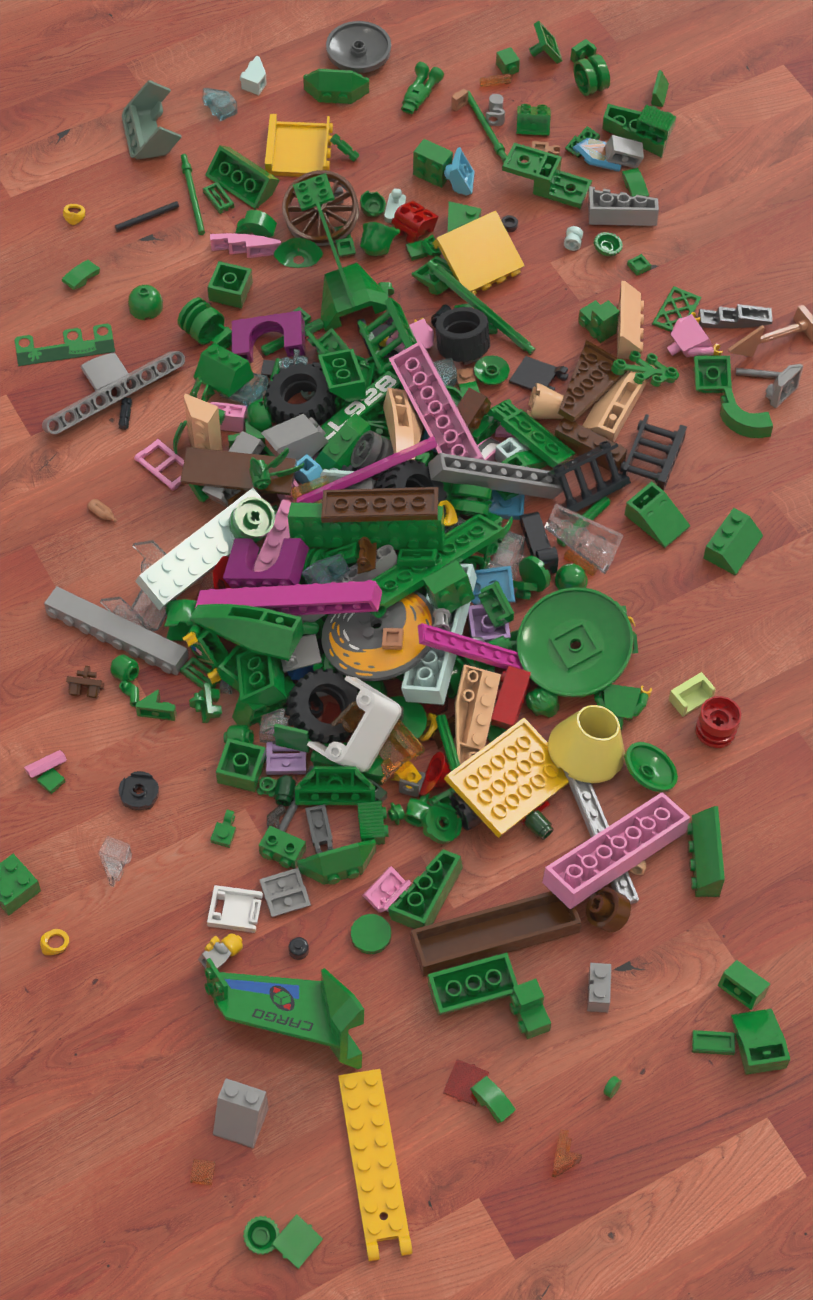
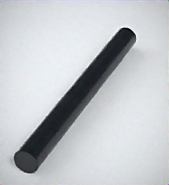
M177 201L119 223L115 225V229L117 232L179 208V204Z

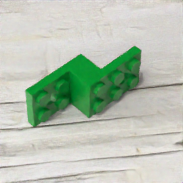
M518 143L513 144L502 166V171L534 180V195L580 209L589 192V186L592 185V180L561 171V156Z

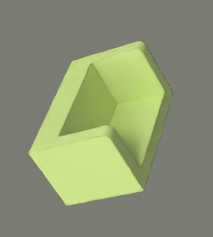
M701 672L671 690L669 701L681 716L684 717L702 706L707 699L713 697L716 689Z

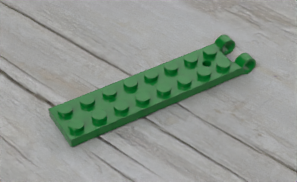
M478 513L445 534L443 551H438L436 566H397L396 564L373 578L371 581L377 582L382 590V596L378 612L369 613L376 618L382 617L388 607L424 586L423 579L456 560L459 563L503 536L505 534L504 528Z

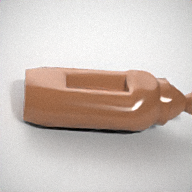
M92 499L88 503V509L101 519L117 521L111 509L101 501Z

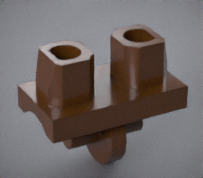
M85 666L84 671L77 670V676H82L83 678L67 676L66 682L69 684L70 695L80 696L81 687H88L87 697L98 698L100 690L104 689L102 680L90 679V677H97V672H91L90 666Z

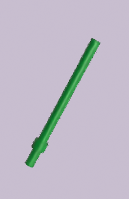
M468 91V102L491 140L495 153L500 156L504 163L507 158L505 148L502 143H499L472 94Z
M182 154L181 168L182 173L185 174L198 234L204 235L205 229L191 174L192 167L188 162L187 155Z

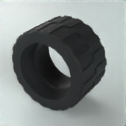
M471 307L453 308L442 313L437 318L435 323L437 349L439 354L445 359L456 362L473 361L483 356L490 348L488 318L480 310Z

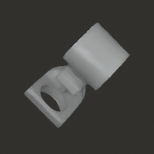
M492 94L489 97L490 112L486 113V120L489 125L501 126L505 122L503 97L500 94ZM489 117H496L498 120L490 121Z

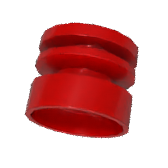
M713 696L707 699L702 704L695 727L699 740L713 748H724L730 745L735 739L741 721L740 707L735 701L724 696Z

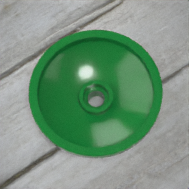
M636 742L626 750V767L633 779L641 786L655 792H667L676 785L678 779L676 767L661 749L649 743Z

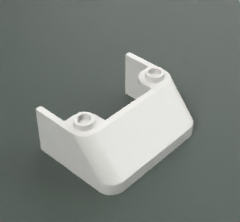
M346 676L344 680L360 689L356 703L359 708L365 711V714L347 745L341 742H332L326 747L320 742L310 741L307 745L329 760L342 766H355L363 773L371 768L401 716V707L398 703L357 677Z

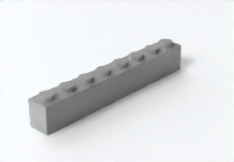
M439 453L428 463L430 478L435 481L476 485L492 490L554 499L563 492L559 478L549 476L547 473L549 471L445 453Z
M57 586L44 603L46 613L51 618H58L68 626H74L85 634L95 636L101 642L106 641L118 650L122 649L135 658L139 657L145 660L149 665L160 667L166 673H172L177 676L180 668L188 660L187 648Z

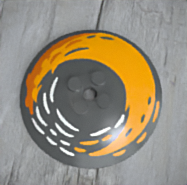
M415 590L388 607L385 614L380 618H376L369 612L329 614L322 629L324 653L330 664L345 676L357 677L361 681H381L394 678L415 667L430 651L431 647L419 644L418 625L423 623L433 626L435 624L434 610L429 601ZM375 624H382L381 627L377 629L373 628ZM383 628H403L402 650L382 649Z

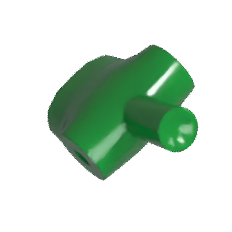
M429 793L421 795L419 800L410 798L404 816L406 822L417 827L423 826L424 813L432 807L427 804L430 797Z

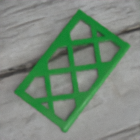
M673 286L652 325L672 332L673 325L677 320L670 321L668 315L676 313L680 319L682 318L680 312L688 310L689 314L687 316H689L696 310L702 297ZM674 292L679 293L681 297L673 299L672 295ZM692 298L696 301L693 305H689L687 299ZM684 301L686 306L677 308L675 302ZM667 304H672L674 310L665 311V307ZM663 316L667 321L666 323L658 322L659 318Z

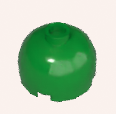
M151 285L135 287L128 298L130 314L140 320H145V318L149 317L153 319L160 315L163 310V299L160 292Z
M263 397L255 400L248 406L246 411L247 418L244 419L245 423H248L261 433L273 427L272 423H275L268 405H263L262 403L265 400Z

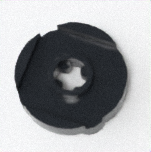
M137 771L131 773V776H128L126 779L124 778L119 785V796L122 804L132 810L151 809L159 796L157 781L147 772ZM138 787H141L144 792L136 794L134 790H138Z

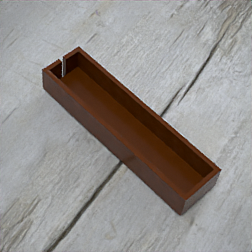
M550 891L411 930V942L424 977L434 972L580 933L581 920L575 906L569 909Z

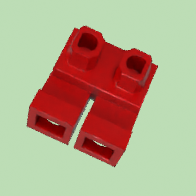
M413 200L397 208L391 223L395 229L400 230L399 236L404 235V232L408 233L406 241L413 243L418 240L419 236L424 235L426 230L428 232L434 231L439 216Z

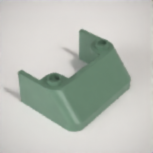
M150 80L146 82L122 112V121L129 153L132 158L137 160L164 156L182 138L180 134L157 126L156 120L163 114L162 101L171 92V89Z

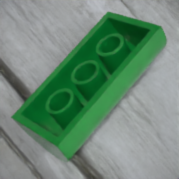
M508 953L427 975L431 998L438 1015L511 996L513 987L518 985Z

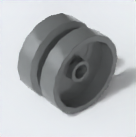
M371 430L365 432L353 449L351 456L352 466L359 470L393 455L394 451L391 441L384 437L381 438V435ZM385 471L378 473L372 477L379 478Z

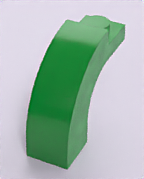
M731 387L724 388L723 396L720 397V417L725 425L735 433L745 437H771L773 424L769 412L748 413L742 410L735 401Z

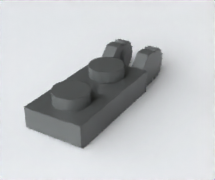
M325 805L305 808L312 844L315 846L316 854L322 853L320 845L327 844V851L332 850L333 839Z

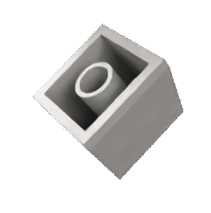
M304 414L264 430L261 433L279 454L288 447L289 453L286 458H294L297 461L306 454L313 457L329 442L324 437L326 432L318 426V423L312 417L308 419Z
M226 1078L217 1100L213 1135L254 1148L268 1112L266 1091Z

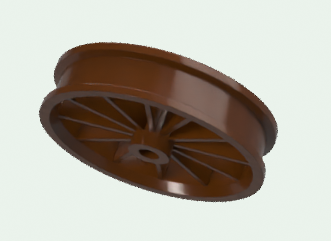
M327 170L312 171L297 178L287 189L282 204L283 216L291 234L295 238L308 239L319 247L330 246L327 236H321L322 220L318 208L315 206L301 211L300 206H290L293 198H297L293 184L326 173L328 181L334 183L331 188L333 194L339 185L346 190L345 193L335 197V200L321 204L324 217L333 232L331 237L334 244L335 240L345 239L353 231L359 217L357 196L350 182L340 174ZM350 196L352 198V205H335ZM336 211H352L348 220L333 213ZM289 212H307L292 221L290 220ZM330 216L345 225L338 231H335L328 217ZM311 218L302 232L295 227L299 223ZM318 219V236L307 235Z

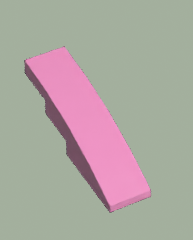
M231 233L210 234L212 251L229 249V254L247 253V258L274 255V251L281 245L280 240L264 236Z

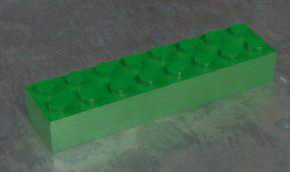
M291 502L288 513L290 538H301L308 547L340 548L354 542H359V539L362 537H367L371 544L377 542V549L384 545H391L394 550L438 549V551H443L445 541L444 506H438V520L322 523V503Z

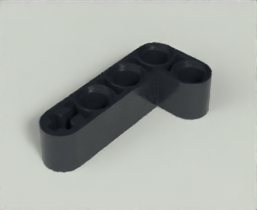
M539 512L520 515V526L530 556L540 559L544 563L543 567L545 570L548 569L550 574L557 573L558 553L555 547L550 546Z

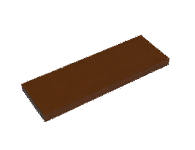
M187 447L180 481L182 484L245 491L254 488L256 492L291 496L295 473L283 477L271 476L269 486L265 489H258L253 486L249 471L251 458L264 460L265 464L268 465L276 458L275 456ZM285 458L276 468H269V473L296 467L297 460Z
M438 487L323 490L322 523L438 520L439 490Z

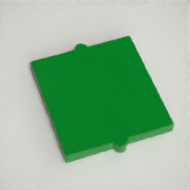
M275 723L273 736L277 746L309 753L310 747L307 744L311 740L309 739L308 731Z
M296 1214L271 1245L282 1254L283 1259L286 1258L299 1269L323 1238L312 1229L311 1224L308 1225Z

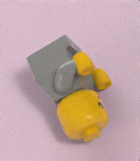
M233 933L228 934L221 941L217 936H214L198 960L206 969V959L211 958L216 968L220 969L229 956L233 957L242 950L243 940L239 935Z

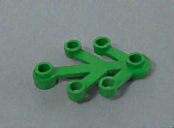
M631 351L629 359L640 366L626 364L624 360L617 359L611 367V371L617 375H623L626 370L640 372L636 373L633 379L637 384H643L645 380L652 377L650 383L655 387L661 386V383L665 381L674 383L679 378V373L674 367H665L657 361L658 357L653 353L647 355L645 362L640 358L641 354L638 351Z

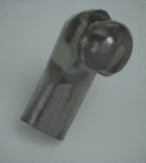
M282 804L267 815V828L272 826L279 829V818L287 812Z

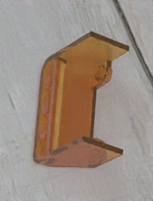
M356 701L350 703L331 725L334 727L342 723L347 732L354 733L365 711L359 708ZM398 719L379 752V755L384 760L381 763L382 772L386 775L381 780L383 784L397 777L425 752L422 744L400 719Z

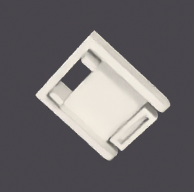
M214 885L207 926L255 933L257 928L255 925L258 923L262 902L258 899H262L263 893ZM217 899L225 900L222 916L221 913L215 912Z

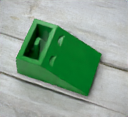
M652 481L626 502L624 515L664 548L690 528V524L668 495Z
M772 1008L731 1015L745 1075L787 1068L790 1056L786 1040Z

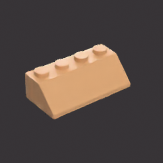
M621 281L618 302L620 313L618 320L617 358L629 359L631 351L643 352V342H640V339H643V328H640V325H643L644 314H641V311L644 309V301H641V293L626 281Z
M185 394V413L191 447L222 451L218 406Z

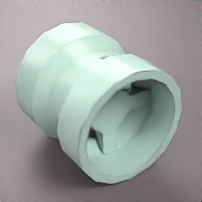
M571 226L567 229L564 240L565 248L575 251L581 247V239L583 237V230L581 228Z

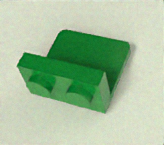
M333 328L328 330L320 339L316 338L309 330L306 332L309 336L307 340L313 347L315 346L319 355L340 351V348L343 350L350 349Z

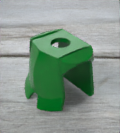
M172 600L165 606L167 620L164 627H169L167 639L171 641H184L183 637L189 633L191 627L195 624L189 618L195 610L196 600Z

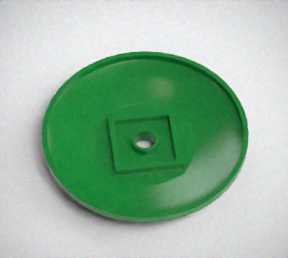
M566 588L546 595L529 609L519 627L517 651L523 669L531 672L530 679L540 688L558 696L584 697L606 689L622 675L632 655L633 632L626 613L611 597L589 588ZM575 641L581 643L578 649H572L570 646Z

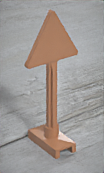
M804 305L798 306L793 317L796 324L764 335L762 334L765 327L762 325L728 348V352L753 357L759 344L802 331L813 342V315Z

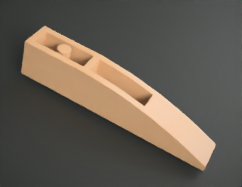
M628 371L594 404L582 426L615 442L649 379L645 380L643 384H637L633 379L635 374L640 372Z
M388 388L383 409L395 454L419 443L423 423L406 391Z
M463 665L455 701L456 752L460 765L485 747L501 674L469 665Z

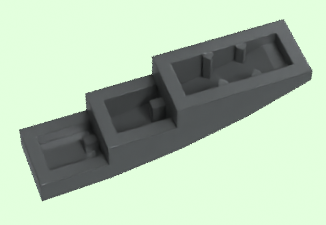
M738 304L736 309L718 307L717 311L700 309L698 312V317H700L699 325L705 328H746L769 325L773 322L771 308Z

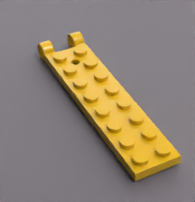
M375 1069L338 1075L368 1261L380 1260L377 1242L396 1238L399 1240L401 1256L412 1254V1245L381 1070ZM386 1213L388 1215V1218L386 1220H381L379 1217L380 1214Z

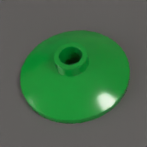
M494 355L480 358L474 366L476 378L487 385H497L504 382L510 373L508 363L503 358Z

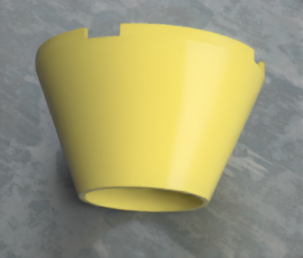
M587 706L556 725L548 740V751L554 764L569 773V777L581 782L601 783L608 781L622 769L625 761V749L619 721L613 712L602 706Z

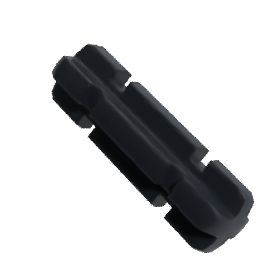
M130 397L122 399L118 423L120 429L126 430L129 427L130 408L132 407V399Z

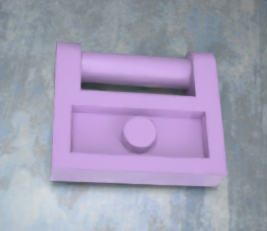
M273 742L266 743L267 775L306 774V752L273 754V752L299 750L277 746Z

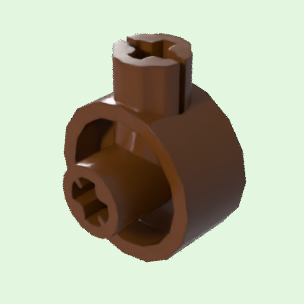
M607 885L592 894L586 906L588 921L609 933L623 928L631 912L629 899L625 895L608 888Z

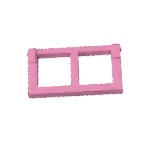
M159 439L135 455L134 460L148 469L172 491L182 484L180 481L181 476L171 482L160 473L174 461L183 467L184 460ZM159 447L170 457L154 468L144 458Z

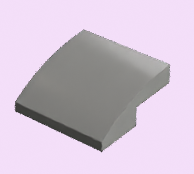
M115 352L96 357L81 365L82 371L95 391L129 374Z
M299 868L259 880L271 917L311 906Z

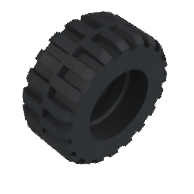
M298 363V365H288V368L279 370L280 373L272 377L273 381H269L268 389L265 393L270 414L277 425L304 414L308 419L312 417L320 426L333 416V411L336 410L335 398L337 396L329 391L321 367H315L314 364L310 363L307 365ZM302 390L303 392H315V395L305 403H288L291 397Z
M416 460L405 461L386 470L379 477L375 488L438 487V504L447 498L443 482L431 480L429 466H425V463L417 462Z
M327 668L324 672L322 669H316L313 673L305 674L291 689L286 701L288 707L285 711L286 715L290 716L288 719L289 726L293 725L295 728L308 731L309 739L312 742L326 744L344 741L355 731L362 719L361 714L364 710L359 708L356 703L357 692L360 689L344 680L343 674L339 671L333 673V669ZM313 693H327L338 702L341 716L336 723H323L312 715L308 700Z

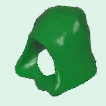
M377 222L364 223L360 247L369 256L386 255L389 252L392 240L400 233V230Z

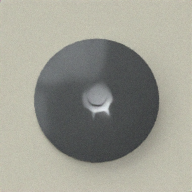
M352 21L336 27L329 34L326 41V52L329 60L336 67L356 73H365L376 70L387 62L391 54V40L387 32L376 24L366 21Z

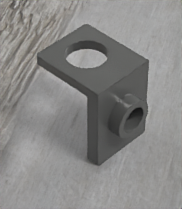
M418 771L422 778L417 783L400 779L399 792L418 797L426 773ZM404 785L411 786L412 788L409 789V788L405 787Z

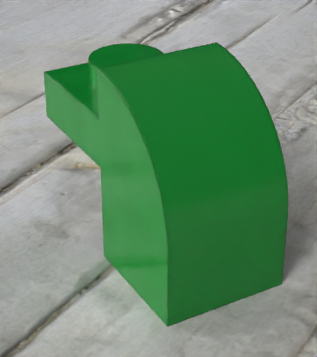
M249 210L246 212L245 218L238 221L235 234L253 233L257 236L269 238L274 236L277 222L265 212Z

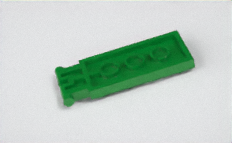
M509 399L492 407L487 413L489 416L497 419L508 433L515 436L520 443L526 445L550 467L564 464L575 455L572 449L522 409L516 408Z

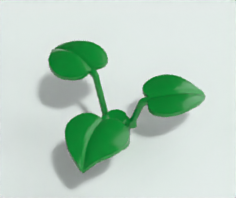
M198 377L189 394L190 396L197 398L202 382L201 377ZM206 385L201 400L208 402L215 394L211 385ZM218 409L220 425H222L226 411ZM186 420L180 423L174 435L173 449L175 454H177L179 439L187 425Z

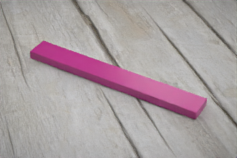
M432 436L297 498V503H314L323 499V490H343L436 448L438 446L437 441Z
M421 623L418 625L419 644L506 670L508 666L524 670L518 652Z

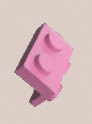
M390 866L362 896L378 913L388 912V908L395 904L394 901L404 891L409 889L408 886L412 882L410 880L405 881Z

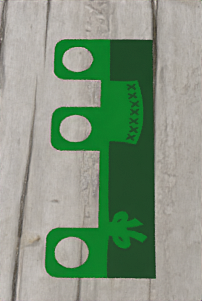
M95 325L93 327L95 339L86 341L82 339L80 328L66 329L63 331L65 344L34 348L31 335L18 336L15 338L18 366L115 352L111 325ZM100 327H106L108 333L101 336L97 333V330ZM75 331L78 333V338L70 340L67 338V334ZM27 338L30 344L27 347H21L19 341Z

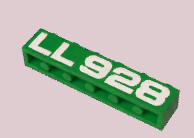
M390 371L379 377L378 380L366 388V399L351 401L321 426L326 432L324 437L330 441L344 423L355 413L365 421H373L380 415L377 412L384 410L383 405L388 388L405 390L400 379ZM325 444L318 452H321L327 444Z

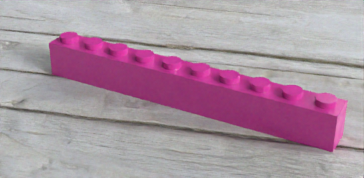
M371 580L363 582L349 581L344 583L331 582L326 584L313 583L308 585L200 590L196 607L203 604L246 605L294 616L378 612L382 590L376 581Z

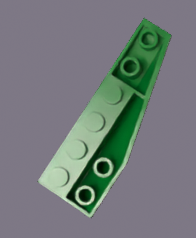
M197 605L189 618L191 622L251 652L286 661L290 660L304 634L302 617L246 605Z

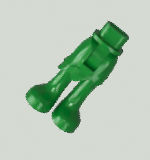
M424 62L416 64L414 71L417 77L404 95L403 106L401 107L403 112L413 114L425 99L429 97L432 88L444 78V72L440 68L433 67L430 71Z

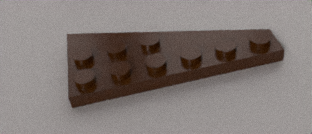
M586 340L558 414L574 422L628 371L626 370L623 375L614 374L611 371V367L618 358Z

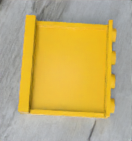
M270 114L265 171L273 176L300 177L317 170L330 171V161H327V158H331V148H328V146H332V142H330L332 136L329 135L330 133L333 134V123H330V116H327V123L277 121V114Z
M496 211L439 236L433 242L435 249L440 248L455 279L474 295L480 289L482 291L492 287L491 284L495 282L497 284L502 283L506 280L507 276L511 275L514 277L520 274V270L525 266Z

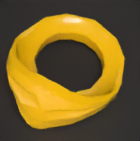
M69 204L63 209V216L71 225H76L85 217L86 212L81 205ZM78 208L81 211L78 213H70L68 209Z
M447 500L440 501L438 506L444 505L446 508L445 526L449 527L456 524L458 518L453 505Z
M432 713L427 715L426 727L430 725V728L425 735L422 734L419 737L421 741L428 740L438 728L437 716Z
M60 929L48 931L40 939V946L44 955L62 953L69 944V936ZM59 935L63 937L64 944L59 948L50 947L47 944L52 936Z

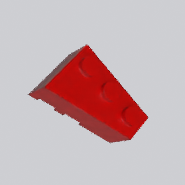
M508 666L507 672L503 671L500 680L503 684L501 689L497 690L495 699L497 702L493 708L491 725L508 730L517 723L522 704L526 699V691L531 685V672Z

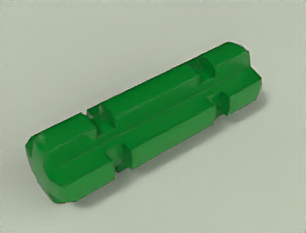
M334 134L330 142L334 145L336 144L337 148L346 156L349 155L352 161H356L360 154L356 150L353 151V148L346 141L341 140L338 134Z

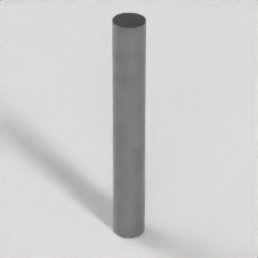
M736 368V375L776 379L782 373Z

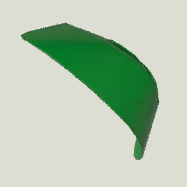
M305 238L288 239L274 251V257L282 265L293 268L310 267L316 264L323 256L320 247ZM296 256H302L304 262L296 264L293 259Z

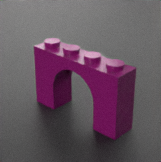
M301 311L232 321V352L248 360L249 363H253V346L255 341L261 335L268 332H278L284 335V348L288 358L305 355V321Z
M251 538L234 539L223 579L231 588L299 584L309 547L301 538H284L277 561L270 568L261 572L254 571L260 549Z

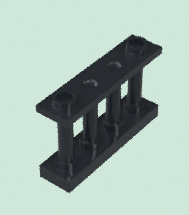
M645 414L644 419L639 421L637 427L639 432L627 461H623L620 472H623L622 475L625 476L629 472L655 480V483H658L657 486L664 491L685 439L687 426L680 425L678 431L672 432L648 424L649 415ZM645 431L670 438L674 442L672 445H664L645 439L643 435ZM639 445L665 452L668 457L667 459H659L637 452ZM634 458L660 466L662 472L654 473L632 466Z
M609 440L603 441L598 447L565 464H558L553 467V470L547 472L549 476L559 478L566 500L565 503L559 505L561 512L571 515L631 483L629 476L618 473L611 450L619 447L617 443L610 442ZM603 454L612 475L611 479L606 482L603 481L596 458ZM588 462L597 483L596 487L588 489L580 467ZM572 470L575 472L581 489L580 495L577 497L572 496L565 476L566 473Z

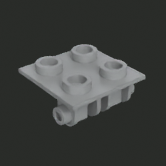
M315 634L302 636L289 661L281 659L284 672L322 663Z

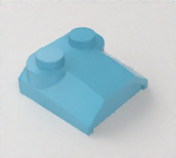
M459 147L455 152L452 164L446 166L444 174L446 179L450 180L454 192L469 195L472 194L475 171Z

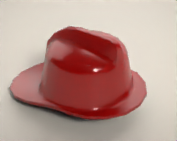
M437 752L430 760L425 772L426 775L419 793L420 795L428 794L434 787L442 788L448 784L444 778L451 770L448 761L445 760L444 753Z

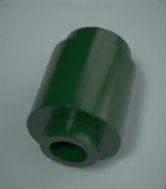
M284 775L277 779L274 799L275 803L279 806H290L294 800L296 781L291 776Z
M539 810L533 811L525 817L526 821L524 824L537 838L540 837L544 840L554 830L552 823Z

